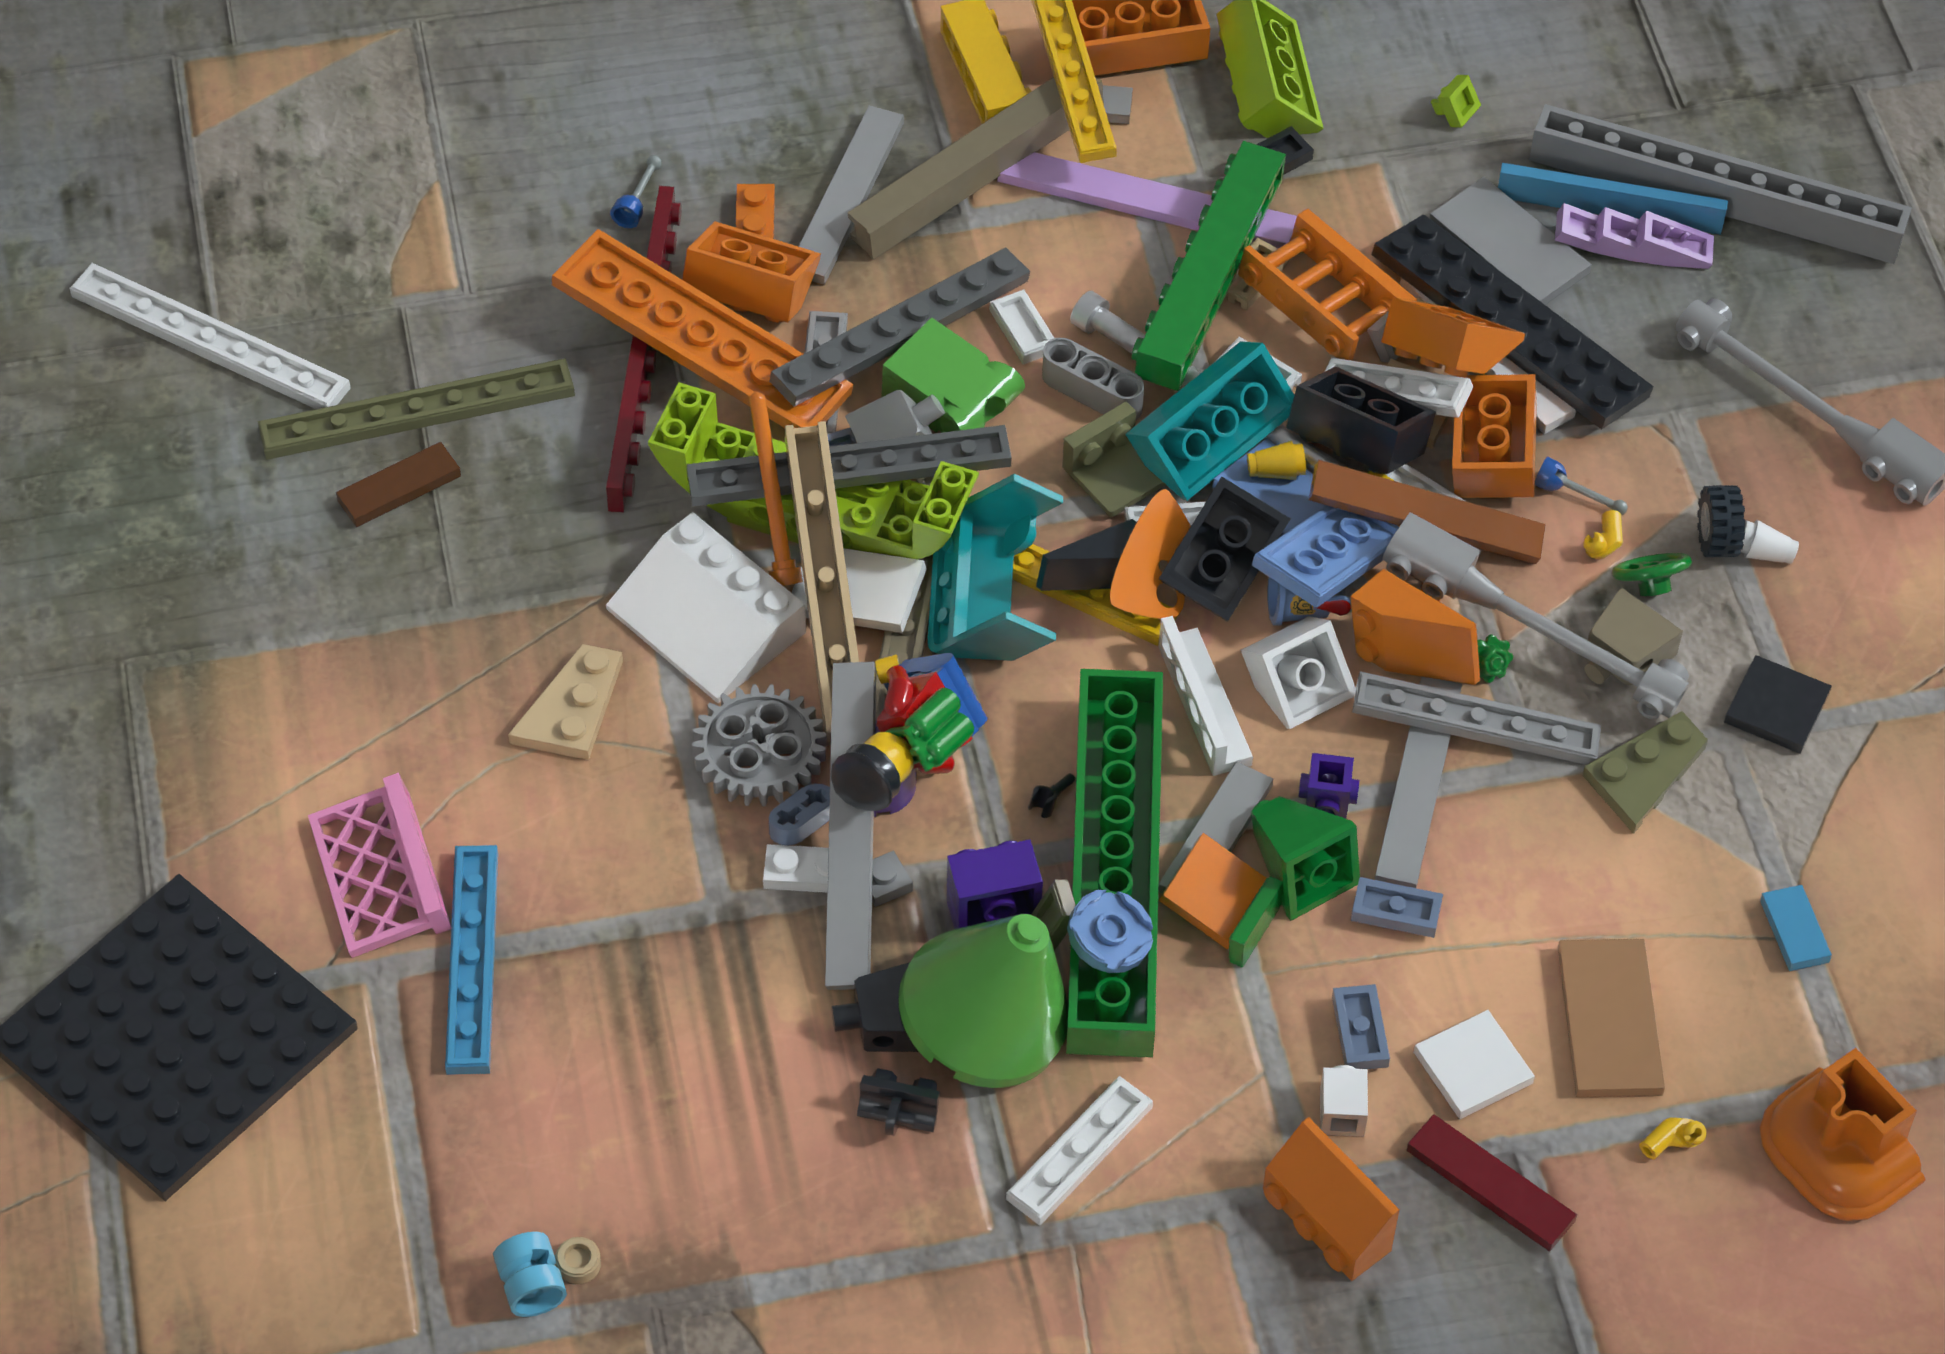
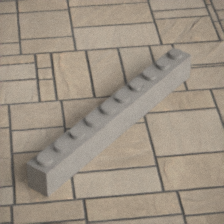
M1547 104L1544 105L1534 130L1529 158L1530 161L1586 177L1728 200L1725 215L1727 217L1895 264L1912 207Z

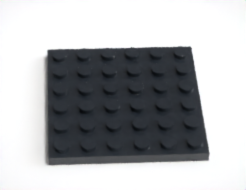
M178 874L0 1025V1058L159 1197L167 1201L358 1030L354 1018L182 875Z

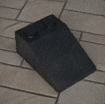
M1221 477L1158 580L1228 622L1259 572L1258 569L1252 566L1255 554L1277 540L1291 518L1224 477Z

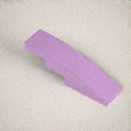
M1564 203L1557 211L1555 241L1589 252L1634 262L1709 269L1712 266L1713 235L1646 211L1640 219L1607 207L1599 215H1595Z

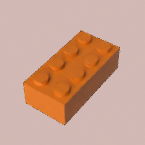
M1072 0L1095 76L1208 59L1211 28L1201 0Z

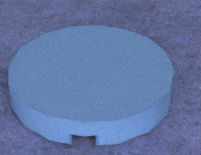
M1096 890L1083 896L1071 912L1067 926L1070 944L1079 958L1091 967L1107 973L1126 972L1138 966L1151 949L1153 942L1151 918L1143 906L1128 894L1119 891L1114 894L1111 892L1105 893L1106 890Z

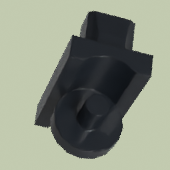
M878 1068L872 1076L863 1075L857 1116L886 1122L885 1134L895 1136L898 1125L934 1132L937 1122L940 1091H937L935 1080L920 1077L914 1080L913 1085L897 1082V1076L893 1071Z

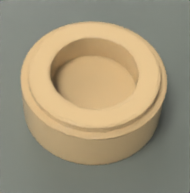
M573 1237L567 1239L556 1251V1267L559 1268L562 1279L569 1283H587L594 1279L600 1271L601 1257L599 1248L588 1238Z

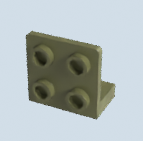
M1127 401L1064 438L1062 468L1110 517L1116 516L1124 511L1125 507L1134 505L1166 485L1144 465L1125 435L1135 427L1136 410Z

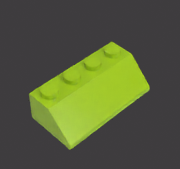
M1234 0L1216 14L1220 28L1219 37L1224 45L1226 53L1225 62L1230 70L1233 82L1231 87L1237 99L1239 107L1238 117L1241 123L1247 129H1253L1266 138L1290 126L1300 135L1319 133L1323 130L1296 20L1266 0Z

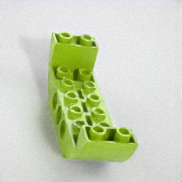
M678 382L648 441V446L657 461L689 494L686 464L758 456L755 433L718 422L716 393ZM772 439L774 453L786 452L785 442ZM941 461L930 486L912 480H901L835 489L843 548L918 560L932 555L941 549L951 537L979 476V472ZM792 494L781 495L788 541L799 544ZM765 498L706 505L727 517V522L771 535Z

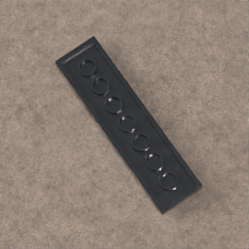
M1426 215L1419 216L1374 244L1372 256L1435 304L1451 307L1525 333L1523 342L1505 357L1527 374H1535V378L1539 383L1601 430L1650 398L1653 385Z

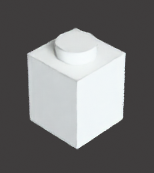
M1338 1065L1333 1068L1324 1067L1320 1086V1129L1326 1135L1364 1137L1368 1118L1367 1069H1355L1349 1065Z

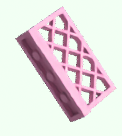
M399 772L383 778L385 786L308 815L347 949L352 958L433 928L436 935L451 929V923L412 799ZM383 802L385 811L377 824L362 819L368 807ZM336 819L347 822L337 839L325 835L321 825ZM389 823H390L391 829L386 828ZM356 826L371 831L362 848L346 843ZM381 835L395 840L396 843L387 858L372 852ZM327 845L332 846V848L330 849V851L328 850V846H327ZM342 850L357 856L347 873L333 866ZM399 856L402 863L396 862ZM366 860L382 865L373 882L357 877ZM392 869L406 875V879L398 892L382 886ZM337 879H340V880H342V882H341V884H340V885H339V883H338V880H337ZM352 884L367 890L358 907L345 903L343 900ZM409 891H411L412 897L407 896ZM377 894L392 899L383 917L367 911ZM402 903L417 910L419 917L404 924L392 921ZM348 913L352 914V917H351L350 920H349ZM362 918L378 924L372 936L359 941L355 940L354 932Z

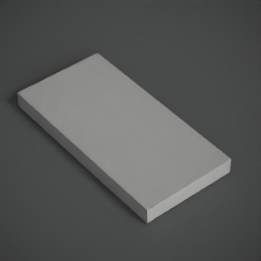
M1482 177L1430 213L1431 220L1545 305L1590 273L1592 264L1567 244L1555 241L1554 233L1485 177Z

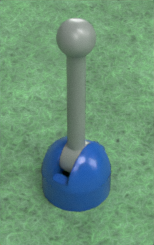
M652 155L647 159L648 167L633 194L621 196L614 203L610 215L619 226L634 228L642 218L643 204L639 197L654 170H658L661 167L662 161L658 156Z
M1548 456L1544 460L1535 479V486L1543 490L1555 491L1565 486L1612 508V510L1620 512L1621 515L1627 512L1628 506L1625 501H1614L1567 479L1564 466Z

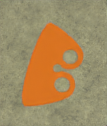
M1167 489L1160 490L1151 499L1138 519L1116 567L1109 597L1110 604L1118 609L1140 616L1159 619L1169 616L1174 618L1180 614L1184 607V595L1175 590L1177 602L1171 608H1166L1159 602L1156 591L1157 587L1163 583L1158 580L1162 574L1159 569V562L1165 560L1169 563L1175 553V549L1180 545L1191 527L1177 501Z

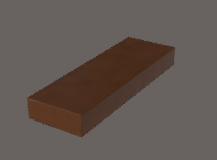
M438 442L337 491V501L357 528L461 477V471L442 442Z

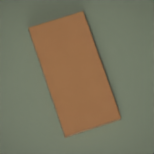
M1559 940L1558 956L1576 1097L1663 1096L1665 1084L1645 940Z

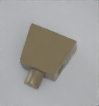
M1621 588L1592 627L1588 641L1646 672L1652 663L1658 665L1661 660L1672 659L1677 655L1683 630ZM1589 661L1584 667L1586 675L1597 684H1602L1610 675H1613L1625 685H1633L1592 661Z

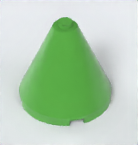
M1020 914L951 930L932 938L917 951L901 980L899 1011L910 1040L925 1059L931 1063L935 1058L944 1066L955 1071L954 1079L967 1084L988 1088H1004L1025 1083L1038 1076L1049 1066L1050 1062L1060 1051L1067 1035L1068 1001L1049 931L1039 918L1029 914Z

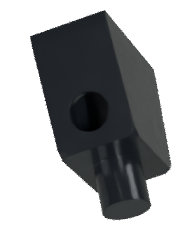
M910 962L864 975L854 980L855 1003L831 1006L835 1032L860 1028L863 1049L867 1052H919L904 1028L899 1011L900 984Z

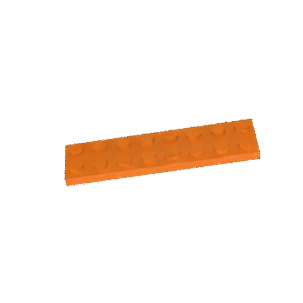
M599 229L552 275V286L749 407L750 396L754 392L762 393L766 399L768 418L783 428L786 425H793L794 428L817 426V422H827L852 394L853 384L845 379L794 407L769 380L771 371L803 355L802 352Z

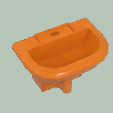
M1857 1048L1851 1050L1825 1069L1818 1067L1777 1096L1764 1111L1760 1124V1135L1764 1151L1773 1165L1801 1195L1825 1215L1844 1221L1867 1220L1890 1208L1926 1180L1921 1172L1920 1158L1907 1139L1917 1110Z

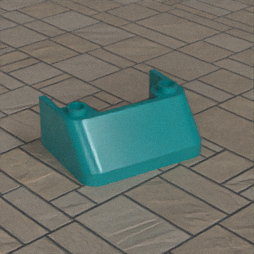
M1012 474L968 498L951 537L941 549L933 553L928 626V647L932 652L937 654L952 653L955 658L1014 661L1056 641L1055 632L1011 613L1014 556L1033 544L1037 534L1036 517L1063 504L1062 495L1017 474Z

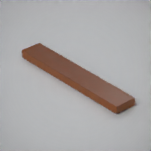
M1318 460L1314 466L1309 495L1310 501L1398 526L1402 524L1409 512L1473 547L1532 564H1537L1541 559L1546 526L1544 523L1322 460Z

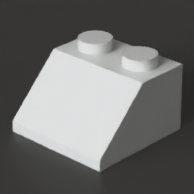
M1308 616L1241 650L1254 687L1287 729H1291L1355 696L1356 687L1331 620Z

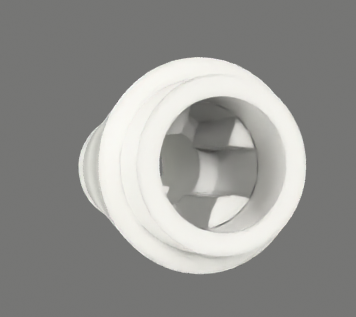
M1756 520L1754 523L1745 521V539H1743L1744 546L1743 550H1741V553H1744V558L1785 562L1788 564L1793 563L1798 551L1799 541L1792 540V538L1759 520Z

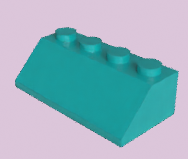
M1240 341L1125 435L1144 465L1181 499L1188 501L1216 476L1289 418L1295 394L1264 343Z

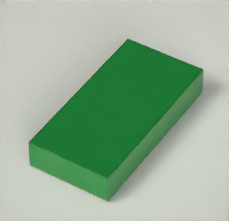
M1271 876L1264 881L1229 937V962L1242 968L1244 967L1282 905V881Z

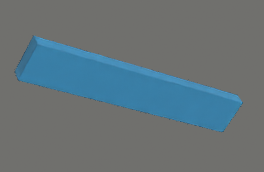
M1502 163L1498 188L1514 201L1561 208L1565 203L1598 215L1607 207L1640 219L1646 211L1702 232L1721 235L1728 200L1508 163Z
M497 845L455 846L445 1059L446 1075L490 1074L498 877Z

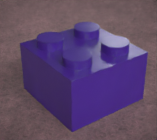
M1031 839L1019 842L1005 841L998 846L979 850L964 849L956 854L947 856V904L954 930L1020 914L1031 915L1042 899L1043 880Z

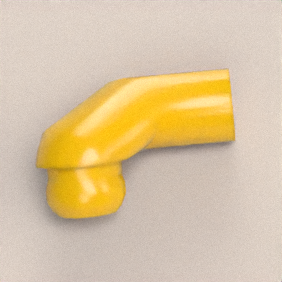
M1615 510L1604 512L1601 516L1602 533L1594 532V538H1591L1589 534L1585 537L1583 546L1589 557L1604 559L1622 546L1623 533L1620 512Z
M1670 1117L1663 1120L1639 1143V1147L1646 1157L1654 1160L1668 1146L1691 1148L1701 1144L1706 1138V1128L1699 1121Z

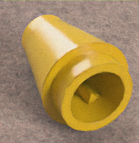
M1291 440L1255 451V453H1247L1249 477L1257 476L1261 478L1296 480L1297 476L1306 475L1303 444H1293Z

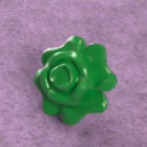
M1493 634L1488 635L1485 641L1477 640L1480 678L1486 683H1491L1494 681L1495 676L1498 678L1504 677L1508 665L1514 657L1508 651L1510 642L1498 640Z

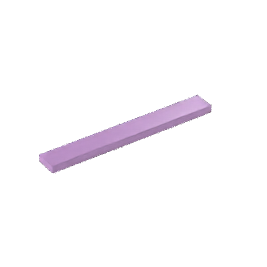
M1036 152L1004 170L997 178V182L1193 230H1199L1200 228L1198 222L1204 205L1211 206L1213 202L1211 200L1212 195ZM1268 209L1252 243L1258 237L1276 248L1282 247L1291 240L1297 216Z

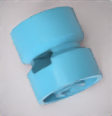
M525 1232L512 1236L496 1247L493 1252L494 1261L500 1279L505 1282L504 1291L511 1312L514 1315L520 1317L537 1316L556 1308L564 1301L567 1296L566 1288L559 1268L554 1266L556 1259L547 1235L541 1232Z

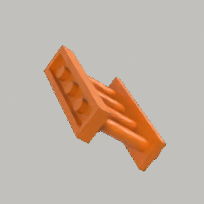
M1308 208L1297 215L1291 240L1266 257H1263L1250 245L1245 247L1238 275L1246 284L1257 290L1322 345L1329 354L1338 359L1353 361L1359 336L1367 332L1368 328L1389 311L1393 297L1417 301L1412 294ZM1301 252H1304L1317 263L1293 280L1289 279L1277 268ZM1327 275H1332L1345 286L1320 303L1304 291ZM1356 297L1372 309L1348 326H1345L1331 314Z

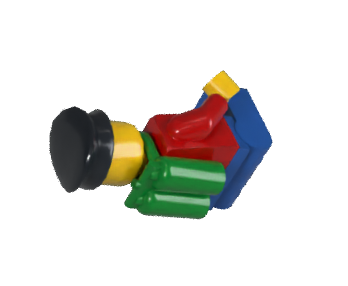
M952 653L907 659L900 665L897 654L875 660L879 681L887 689L884 703L885 708L877 718V727L880 732L870 736L863 744L852 745L845 754L838 756L832 764L831 780L835 793L846 803L865 811H880L891 804L892 798L900 791L901 783L910 775L913 769L918 768L923 774H947L954 769L955 760L953 754L973 739L972 736L979 731L978 728L984 725L988 718Z

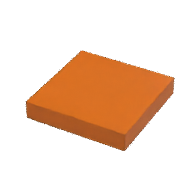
M1202 833L1160 896L1159 901L1221 946L1228 949L1229 937L1263 885L1266 877L1205 833Z

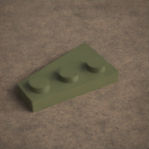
M1681 711L1586 765L1583 777L1634 834L1642 825L1643 819L1648 813L1655 809L1663 800L1664 794L1675 781H1679L1705 750L1708 739L1686 714Z

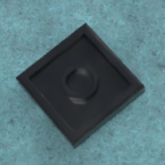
M1755 655L1726 713L1724 723L1801 754L1830 694L1832 685Z

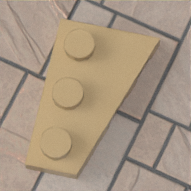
M582 644L508 734L509 744L589 760L623 663L622 652Z

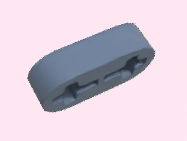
M809 784L775 807L769 814L770 838L780 845H795L829 821L830 787L824 784Z

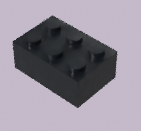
M1335 366L1297 385L1286 428L1298 433L1304 441L1320 443L1333 449V453L1339 457L1352 458L1365 464L1366 468L1374 473L1389 474L1425 454L1436 411Z

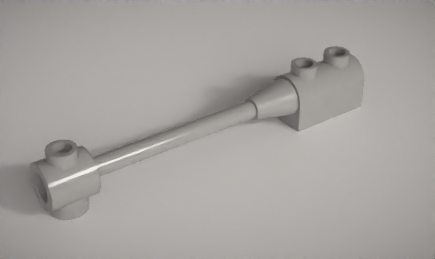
M1712 298L1707 303H1704L1697 299L1681 314L1676 324V331L1678 332V342L1683 348L1692 351L1698 346L1705 352L1710 353L1719 346L1835 428L1840 437L1860 456V461L1863 462V473L1872 481H1879L1884 477L1895 485L1893 488L1894 494L1901 502L1910 504L1917 500L1926 506L1945 489V453L1895 418H1892L1881 429H1878L1851 416H1844L1727 334L1732 321V313L1723 301Z
M1409 512L1395 532L1383 555V560L1388 563L1386 565L1387 571L1402 580H1406L1411 575L1422 581L1423 592L1435 600H1441L1444 595H1447L1452 599H1462L1505 613L1637 686L1633 699L1639 702L1637 709L1646 718L1657 719L1661 714L1667 718L1672 716L1689 686L1687 681L1689 674L1682 664L1672 659H1663L1658 665L1652 663L1648 670L1644 672L1504 595V592L1475 568L1480 550Z

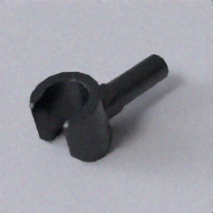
M1071 773L1067 774L1051 787L1036 786L1033 789L1028 809L1031 810L1033 807L1043 808L1041 817H1051L1057 797L1075 782L1074 775Z

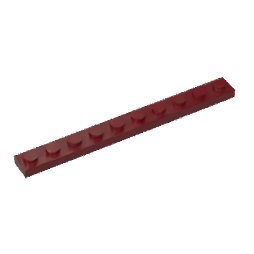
M659 186L647 259L671 273L672 262L667 260L668 254L675 255L677 233L672 231L673 225L680 226L682 205L681 203H675L674 187ZM634 335L632 337L606 485L608 511L624 513L626 498L634 496L635 474L631 473L632 466L639 465L641 444L636 442L637 434L644 435L646 412L642 411V405L649 404L651 381L647 380L648 373L654 374L656 368V350H652L650 345Z

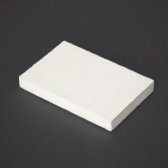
M843 548L854 626L903 633L926 572L925 561ZM803 578L802 583L794 585L792 594L805 604L806 618H809Z

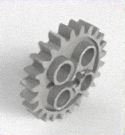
M753 684L751 694L745 695L740 687H736V698L731 699L722 693L720 695L721 706L709 703L707 705L708 716H698L699 728H693L692 743L696 771H702L704 784L713 782L715 794L728 789V801L730 802L740 794L744 795L745 806H749L753 797H759L762 806L767 805L768 796H774L779 803H782L783 792L788 791L793 795L798 791V783L804 786L812 784L811 774L820 775L821 762L826 760L825 747H827L826 733L823 732V720L816 719V708L814 706L805 708L803 696L791 701L790 689H785L778 696L775 695L774 685H769L765 693H760L757 685ZM736 733L738 735L730 736L728 734ZM782 754H791L790 756H780ZM742 766H752L751 768H740Z

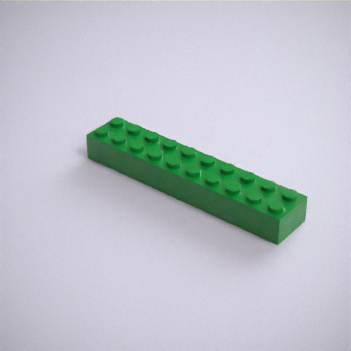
M1080 669L1072 895L1077 905L1083 896L1096 890H1106L1105 893L1111 892L1116 894L1119 891L1128 894L1143 906L1151 918L1153 942L1151 949L1138 966L1120 973H1107L1091 967L1079 958L1070 944L1066 1054L1153 1058L1156 1025L1163 672Z

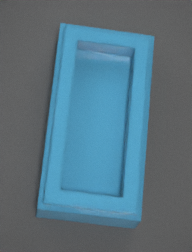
M1803 885L1762 893L1761 905L1788 970L1793 971L1829 963L1832 954Z

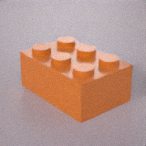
M1535 374L1468 375L1467 378H1470L1473 389L1459 418L1454 417L1452 458L1454 494L1460 498L1534 497L1537 416Z

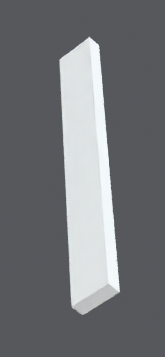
M91 263L70 287L73 298L314 409L338 405L351 389L349 380L94 263Z

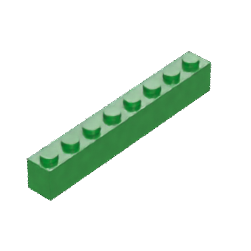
M1243 141L1237 154L1231 153L1229 155L1224 170V175L1226 176L1224 180L1218 179L1216 181L1211 197L1213 202L1211 206L1204 205L1198 222V226H1200L1198 232L1191 231L1186 243V255L1184 258L1178 257L1175 263L1172 283H1165L1159 297L1158 304L1160 307L1158 311L1152 310L1149 314L1145 326V337H1138L1134 344L1131 359L1136 361L1135 373L1142 380L1176 391L1180 390L1236 276L1244 248L1251 245L1282 182L1286 154Z

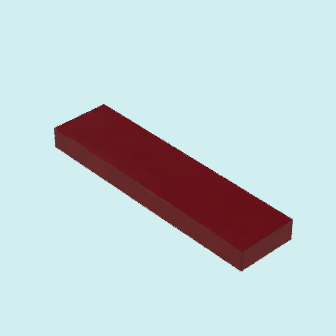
M1435 1114L1429 1118L1407 1144V1152L1549 1252L1576 1221L1577 1214Z

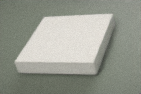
M1489 1010L1416 1044L1413 1053L1459 1120L1534 1082V1074Z

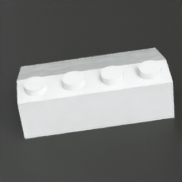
M694 512L690 513L662 535L606 604V609L717 703L721 702L720 695L722 693L727 696L736 690V687L742 685L806 633L805 604Z

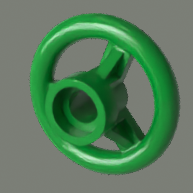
M1662 553L1642 556L1617 564L1613 567L1611 574L1619 581H1640L1638 582L1640 596L1661 595L1672 591L1670 577L1688 569L1692 564V559L1684 553Z

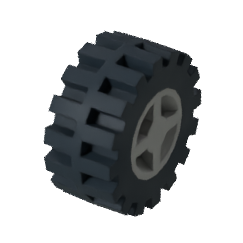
M1736 485L1704 486L1700 492L1701 498L1698 501L1699 510L1697 511V517L1699 518L1697 528L1699 530L1698 538L1699 543H1701V552H1703L1704 557H1738L1741 554V550H1743V539H1745V507L1743 506L1741 490Z

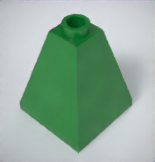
M1281 796L1272 800H1263L1251 811L1253 834L1270 876L1283 882L1282 906L1290 921L1358 885L1360 870L1357 825L1353 821Z

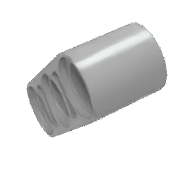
M1054 338L1045 344L1043 348L1042 378L1048 386L1103 415L1127 401L1136 410V420L1140 418L1143 410L1144 382L1140 376L1070 339Z

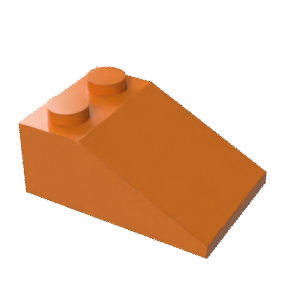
M1384 568L1350 596L1356 653L1366 662H1372L1389 672L1476 685L1480 681L1476 623Z

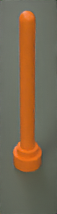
M754 392L750 396L749 402L775 562H771L772 570L769 571V575L782 586L802 583L801 566H796V560L791 559L766 399L762 393Z

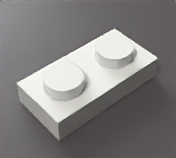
M767 844L763 877L764 889L827 893L828 848Z

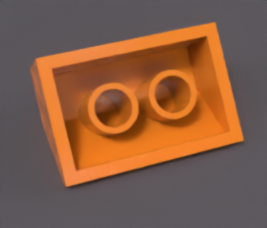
M714 221L687 248L682 280L714 300L728 304L733 310L751 311L764 315L767 320L772 322L788 323L803 305L819 264L821 253Z
M1393 297L1381 342L1396 347L1395 355L1415 360L1420 356V364L1442 369V366L1445 365V373L1467 378L1468 372L1487 373L1523 342L1525 333L1451 307Z
M1310 1117L1306 1118L1266 1167L1263 1183L1264 1195L1277 1210L1283 1209L1293 1220L1297 1232L1305 1240H1312L1323 1251L1324 1258L1332 1269L1337 1272L1342 1271L1353 1281L1391 1252L1400 1210Z

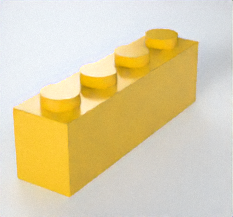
M963 0L942 5L941 34L979 119L983 124L1032 91L1029 87L1024 88L1020 65L1018 61H1012L1006 35H1000L997 15L994 9H988L985 0Z

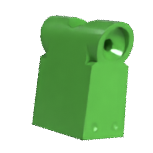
M931 317L883 364L881 398L896 390H902L918 404L933 394L942 405L945 414L928 426L934 432L940 430L943 433L983 428L987 421L1004 411L1024 391L1025 381L1014 368L1005 363L990 362L986 354Z

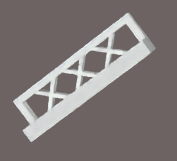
M1173 616L1161 618L1158 647L1212 775L1216 776L1230 772L1236 762L1248 767L1252 766V753L1198 628L1179 632Z

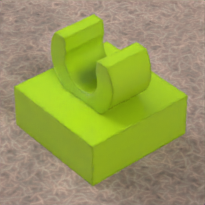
M1456 75L1446 87L1441 89V93L1437 97L1438 99L1430 101L1437 115L1446 116L1450 127L1460 128L1465 125L1481 106L1469 75Z

